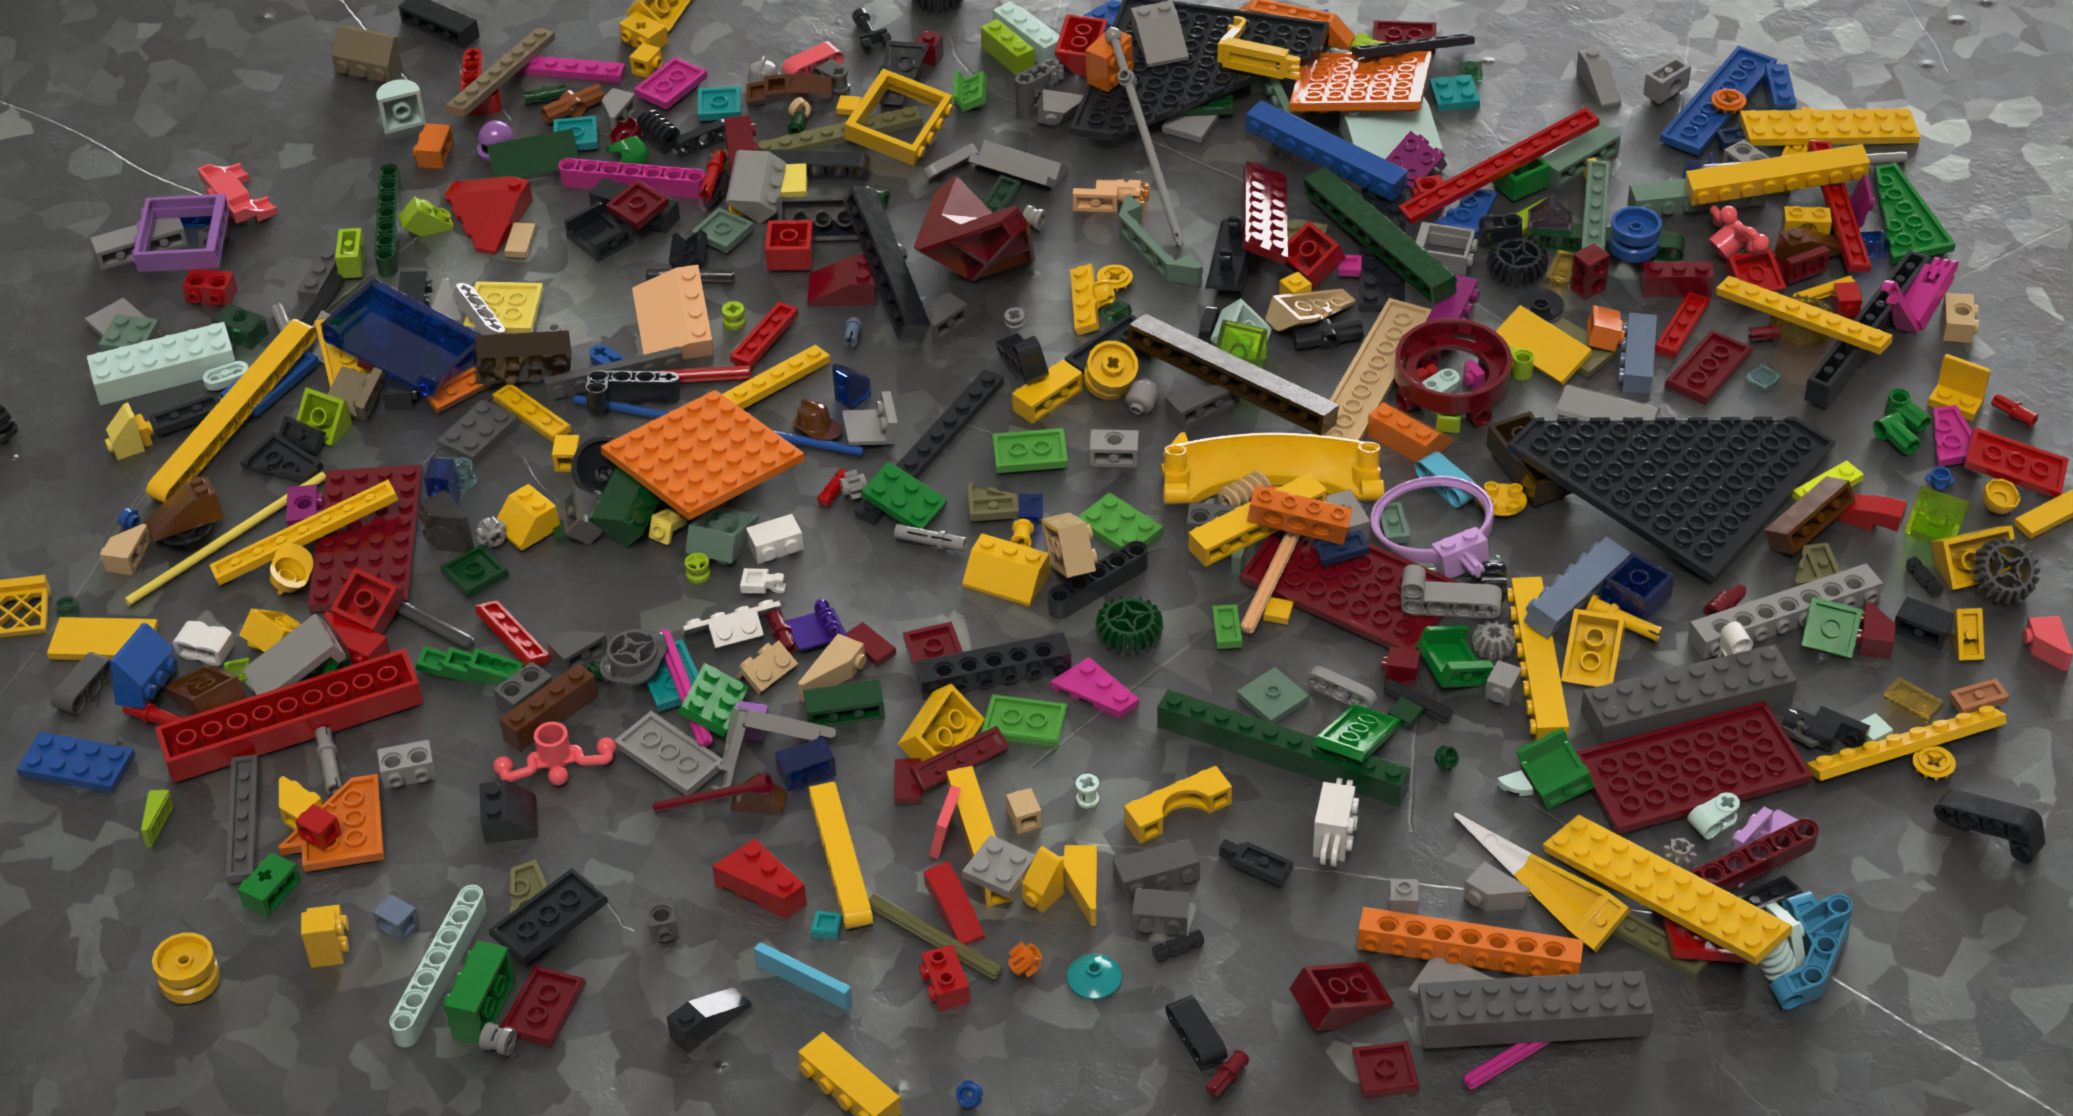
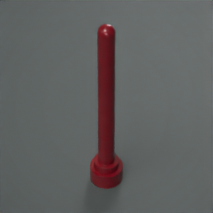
M768 773L757 775L749 783L654 802L652 808L654 811L660 812L753 792L760 796L773 793V781Z

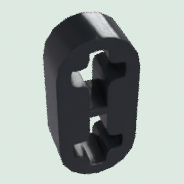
M1206 307L1200 323L1198 339L1204 342H1211L1210 339L1219 318V307Z

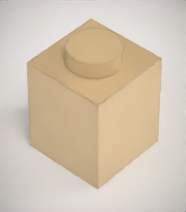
M1031 788L1006 794L1007 813L1017 835L1042 828L1041 808Z

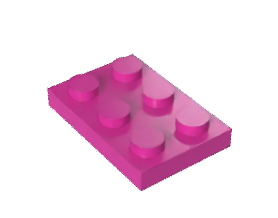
M674 57L636 86L634 94L667 110L708 78L707 71Z

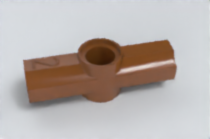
M599 84L576 93L566 91L559 100L540 108V112L547 125L553 123V119H563L570 115L572 117H580L587 108L601 103L605 94Z

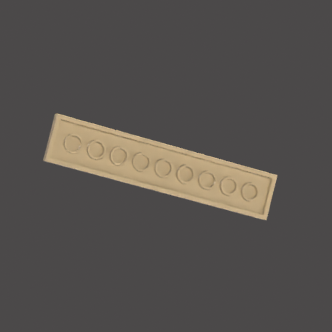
M1392 298L1388 299L1330 401L1339 404L1336 425L1321 436L1362 441L1368 429V414L1384 402L1395 383V354L1399 341L1409 330L1427 322L1432 309ZM1404 357V361L1401 360V363H1402V366H1403V367H1404V365H1405V363H1406L1408 357Z

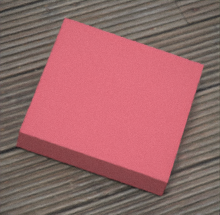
M952 785L947 794L929 852L932 858L939 859L954 817L961 790L960 787Z

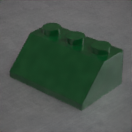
M615 468L588 520L628 548L643 534L660 498L621 468Z

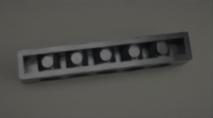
M1063 632L915 661L916 678L922 699L926 700L933 691L952 684L960 693L1061 674L1071 668V652Z

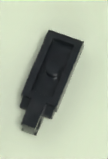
M1224 839L1219 846V856L1227 860L1229 864L1282 887L1294 867L1293 861L1247 841L1244 844H1235Z

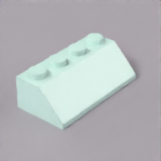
M1011 2L993 10V20H1000L1034 48V58L1038 64H1043L1047 59L1060 61L1054 55L1059 34L1028 11Z

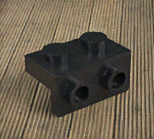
M700 229L686 240L678 233H675L672 236L669 256L671 267L674 269L698 265L700 268L704 263L707 233Z

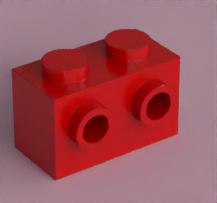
M953 944L921 953L922 964L918 965L919 974L922 981L927 980L929 986H926L929 1001H935L938 1012L969 1004V985Z

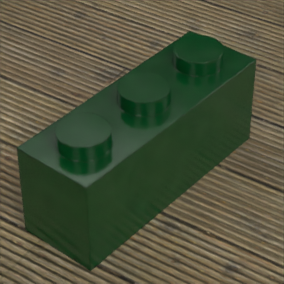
M879 679L803 690L807 722L833 727L885 719L884 701Z

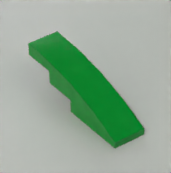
M423 646L415 670L468 682L500 684L523 668L524 663L475 648L472 654L453 647H449L448 652Z

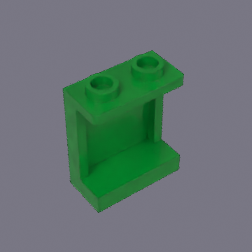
M1467 625L1427 626L1424 628L1416 644L1442 688L1485 686L1494 668L1490 660L1478 661L1465 641L1469 632Z
M1563 728L1552 731L1545 737L1528 743L1516 751L1521 766L1547 810L1595 787L1588 768L1581 762Z

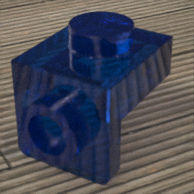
M1019 494L1018 520L1027 519L1031 521L1034 527L1042 524L1043 494Z

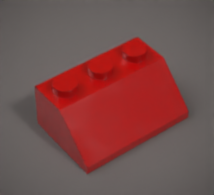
M1066 14L1054 55L1075 75L1087 77L1085 50L1107 31L1108 19Z

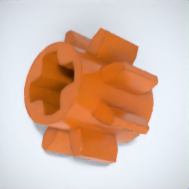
M1020 942L1009 951L1011 958L1008 959V964L1011 970L1018 976L1025 973L1029 978L1042 967L1039 963L1042 960L1041 952L1032 943L1025 946L1023 942Z

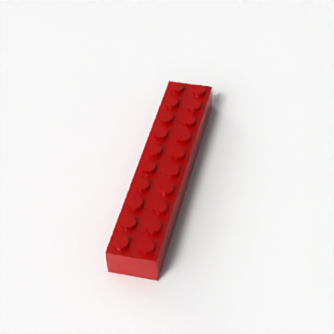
M402 649L155 727L172 782L175 783L231 765V757L255 754L260 756L316 738L315 731L319 727L325 726L326 729L329 727L332 732L423 704L424 702L419 681L406 649Z

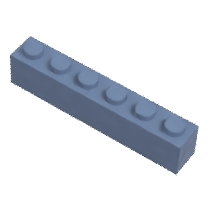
M1607 536L1600 543L1596 541L1590 547L1588 554L1585 552L1581 554L1576 561V565L1570 564L1563 576L1558 575L1550 588L1546 586L1538 599L1533 598L1525 609L1528 613L1524 622L1549 639L1573 616L1574 609H1581L1593 595H1596L1622 571L1631 553Z

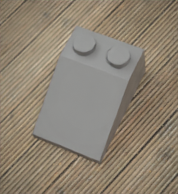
M1172 1L1131 8L1132 30L1147 67L1189 60L1178 14Z

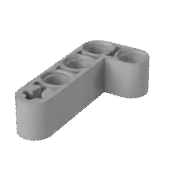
M1408 565L1403 569L1401 608L1407 614L1490 619L1498 617L1501 613L1502 591L1498 586L1490 584L1426 581L1425 569L1419 565Z

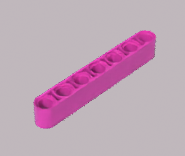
M575 158L563 159L558 164L562 185L581 189H593L602 178L628 186L634 181L639 180L664 196L699 198L698 192L705 177V173L702 170Z

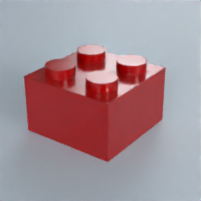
M813 220L768 221L765 242L767 270H812L815 242Z
M1308 220L1288 240V258L1284 265L1293 273L1299 272L1312 283V288L1315 289L1346 256L1337 242Z
M355 567L330 611L339 617L383 635L402 603L404 595L397 586Z

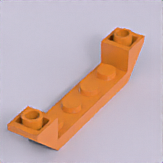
M1251 0L1237 9L1330 22L1328 46L1341 50H1349L1355 38L1354 33L1335 13L1270 0Z

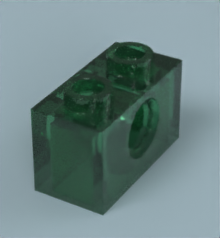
M229 303L211 319L212 324L225 323L230 342L251 350L269 334L264 316Z

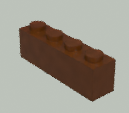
M1826 476L1764 529L1771 550L1794 555L1852 505L1856 500L1850 481Z
M579 663L571 667L499 719L503 739L519 752L526 749L535 742L534 732L540 725L547 722L562 723L598 697L595 676Z

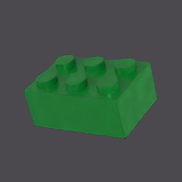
M477 941L473 950L468 952L465 966L462 972H458L456 975L454 987L451 993L446 995L443 1003V1008L446 1010L448 1027H450L454 1040L479 1045V1038L484 1025L487 1022H496L516 982L508 947Z

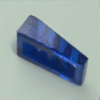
M1886 231L1861 232L1868 256L1886 258L1888 246Z

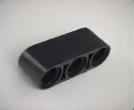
M1193 995L1165 1006L1169 1022L1199 1069H1204L1228 1058L1224 1042Z

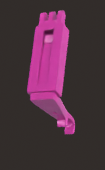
M1936 257L1931 264L1925 263L1905 298L1897 282L1884 281L1881 290L1890 292L1886 303L1891 305L1893 322L1897 330L1916 334L1919 330L1924 331L1954 280L1958 261H1951L1950 263L1948 259L1942 260Z

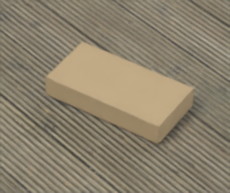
M535 223L513 224L504 250L505 257H528L536 232Z

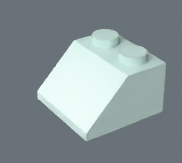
M1239 299L1222 309L1210 340L1217 347L1234 356L1259 360L1262 357L1272 328L1242 299Z

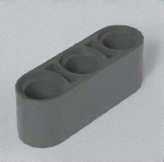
M94 652L87 653L54 690L51 697V705L74 715L80 714L112 678L111 658Z

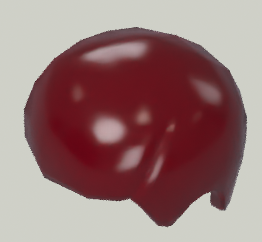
M630 116L628 121L623 122L619 120L616 127L610 132L611 144L633 136H638L641 139V128L637 120Z

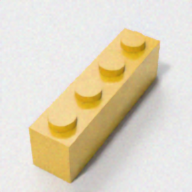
M824 1032L798 1051L801 1073L806 1078L811 1077L816 1081L825 1094H831L843 1110H849L855 1116H899L901 1114L900 1096Z

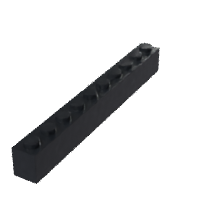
M1909 249L1886 280L1897 282L1905 298L1924 264H1930L1931 257ZM1881 285L1853 321L1885 332L1892 324L1893 316L1891 305L1886 303L1890 292L1882 291ZM1838 340L1808 377L1804 400L1826 408L1870 351Z

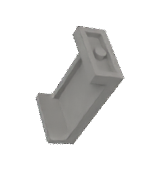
M314 614L243 669L248 678L245 682L256 695L297 683L330 656L338 663L342 662L347 656L329 625L318 615Z

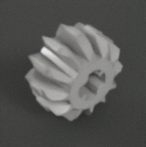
M1486 620L1484 625L1478 624L1476 631L1472 635L1474 653L1479 654L1480 659L1488 658L1490 661L1493 659L1501 661L1503 657L1509 658L1513 648H1515L1513 629H1508L1507 623L1500 625L1497 620L1495 623H1490Z

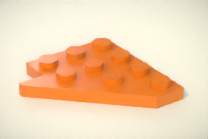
M378 774L351 778L320 807L337 816L342 833L325 851L302 840L297 829L279 845L280 855L302 852L304 872L384 860L380 780Z

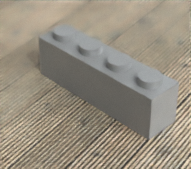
M180 218L156 219L149 251L174 250L188 246ZM137 225L90 238L101 270L132 262L131 250L135 248L134 236L138 235Z

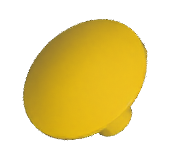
M1494 481L1484 484L1483 490L1487 492L1492 500L1494 515L1510 516L1521 512L1525 508L1527 498L1523 492L1522 485L1518 483L1498 484ZM1478 499L1480 507L1484 510L1482 503Z

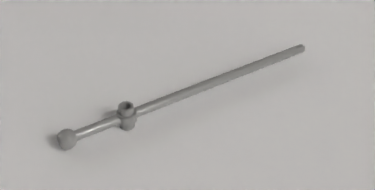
M1111 27L1106 31L1105 39L1108 43L1112 44L1120 69L1118 72V82L1127 91L1177 246H1180L1177 237L1179 236L1182 245L1184 244V239L1135 91L1137 78L1128 69L1120 44L1122 38L1121 31L1118 28Z

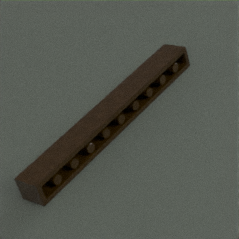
M1147 314L1129 324L1127 344L1212 385H1218L1228 390L1229 393L1317 435H1323L1336 425L1339 404Z

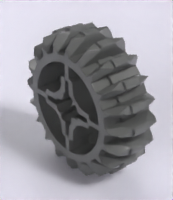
M2003 537L2000 540L1993 538L1990 542H1985L1982 548L1975 552L1976 556L1971 561L1975 566L1971 568L1970 572L1977 574V576L1973 578L1972 582H1979L1980 586H1978L1977 591L1984 589L1986 591L1985 598H1989L1992 595L1994 603L2002 600L2003 604L2010 602L2013 604L2018 603L2020 599H2026L2029 593L2035 590V584L2040 580L2036 575L2040 573L2041 569L2034 567L2039 559L2031 558L2033 551L2027 552L2025 550L2026 543L2018 546L2017 539H2012L2009 542L2008 537ZM1989 565H1990L1991 568H1992V575H1991V572H1990V569H1989ZM2009 566H2011V569H2009L2007 573L2004 572L2002 575L1999 574L2003 571L2004 568L2006 569Z

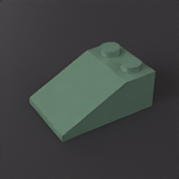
M720 507L704 512L688 527L685 553H703L708 558L716 560L719 564H732L741 555L748 541L746 528L756 525L759 515L728 507Z

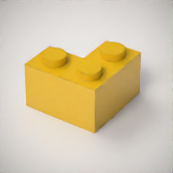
M340 904L308 908L307 912L301 913V935L311 968L344 964V953L349 951L348 938L344 936V931L349 930L347 915H342Z

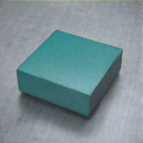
M816 910L810 931L811 938L838 940L843 920L842 913Z

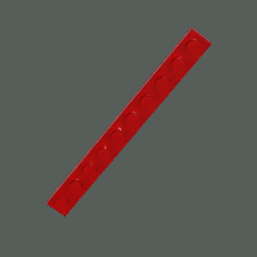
M1585 107L1399 205V213L1412 225L1599 126V118Z

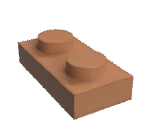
M1997 678L1952 690L1948 698L1960 714L1978 711L1983 706L1995 707L2008 703L2009 695Z

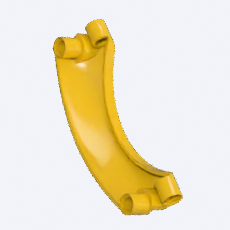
M1295 433L1239 434L1169 445L1165 448L1164 505L1199 503L1206 498L1218 494L1221 487H1227L1229 483H1235L1236 480L1242 479L1254 471L1263 473L1271 485L1281 486L1311 473L1327 489L1329 494L1351 489L1358 502H1377L1384 494V482L1380 480V446L1373 442Z

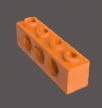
M1255 485L1247 522L1344 545L1353 508Z

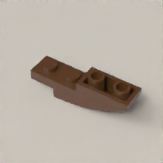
M822 75L764 76V81L746 84V102L749 106L790 100L792 103L798 97L804 98L807 102L833 98L832 77Z

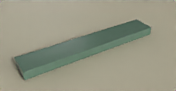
M1588 160L1581 250L1594 243L1603 250L1605 249L1610 162Z

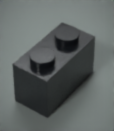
M1907 596L1895 618V634L1941 651L1952 631L1954 613Z

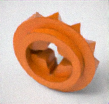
M1734 89L1718 90L1711 97L1712 107H1715L1717 111H1724L1725 114L1727 112L1735 114L1736 111L1740 112L1743 107H1746V97Z

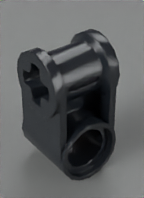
M1517 214L1484 215L1479 220V228L1481 229L1480 240L1490 245L1494 244V242H1500L1501 239L1508 240L1509 236L1513 239L1519 236L1522 239V217Z

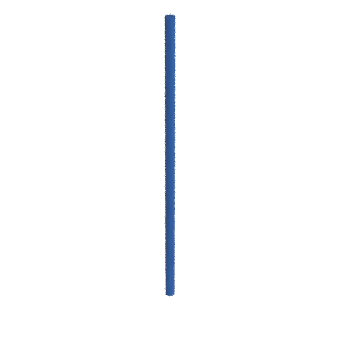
M575 395L574 404L587 406L586 396ZM609 401L607 409L654 419L669 413L668 411ZM774 431L791 444L856 456H863L864 447Z

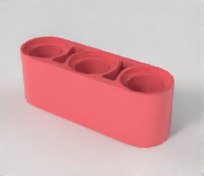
M824 42L785 60L782 65V72L784 74L813 75V68L829 59H834L841 65L844 55L830 42Z

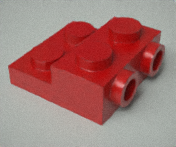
M1771 248L1763 252L1753 250L1746 254L1735 253L1728 257L1724 265L1728 276L1777 293L1784 292L1787 288Z

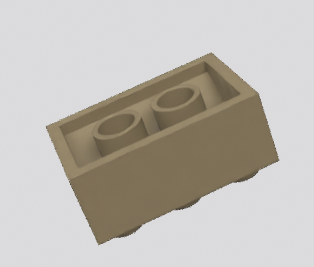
M342 24L338 26L332 52L335 72L384 83L395 80L403 70L395 35Z

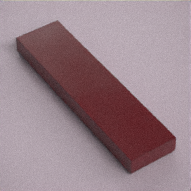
M995 726L912 766L909 771L920 791L923 792L946 781L947 771L969 766L974 767L1007 751L1009 746L998 726Z

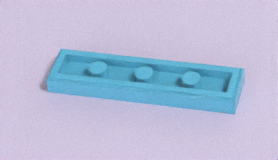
M759 942L754 948L756 966L845 1010H848L852 1005L851 987L763 943Z

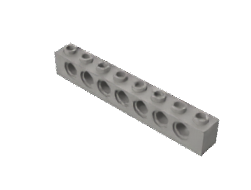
M1866 563L1691 621L1688 640L1702 659L1717 656L1721 630L1728 623L1739 622L1753 643L1763 641L1766 638L1805 626L1812 597L1858 608L1864 606L1866 601L1872 603L1879 601L1883 583Z

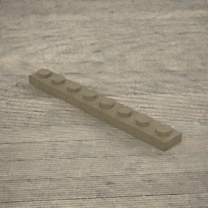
M536 28L446 104V112L463 117L467 116L555 40V32L544 28Z

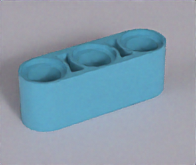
M1436 451L1417 461L1414 465L1419 478L1451 476L1476 484L1446 457ZM1430 486L1455 508H1459L1476 498L1471 493L1459 488Z

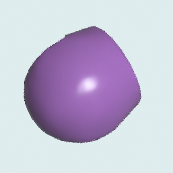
M494 120L487 122L481 128L478 135L480 142L477 147L479 157L484 161L490 162L489 154L483 152L487 145L514 140V134L509 125L502 121Z

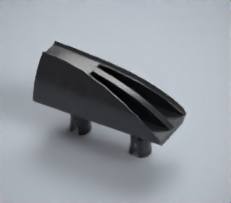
M1230 216L1220 223L1205 289L1240 292L1243 290L1253 252L1242 248V220L1238 216Z

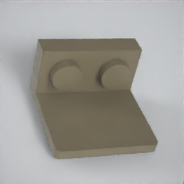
M342 366L328 395L347 401L350 416L367 421L383 389V370L374 367L371 374H364Z

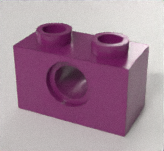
M316 484L287 487L286 523L288 527L322 511L320 508L323 507L322 500L324 497L323 494L318 493Z

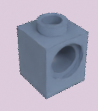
M392 894L384 902H381L373 912L377 929L401 943L420 925L416 908Z

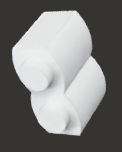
M187 621L173 641L176 655L188 660H200L213 666H220L235 645L233 634L227 628L209 627L200 621Z

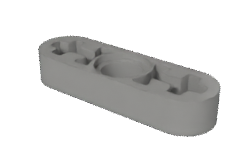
M973 143L930 164L922 172L929 181L968 161L971 153L977 155L979 152Z
M1315 666L1306 676V681L1312 689L1346 705L1351 706L1355 703L1371 709L1377 702L1375 692L1369 687L1324 667Z

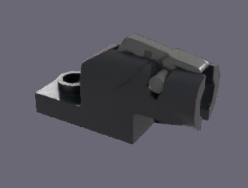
M1824 706L1820 707L1816 715L1799 709L1789 708L1782 721V728L1792 739L1798 740L1809 747L1818 746L1828 751L1833 749L1838 740L1855 747L1863 746L1868 740L1871 725Z

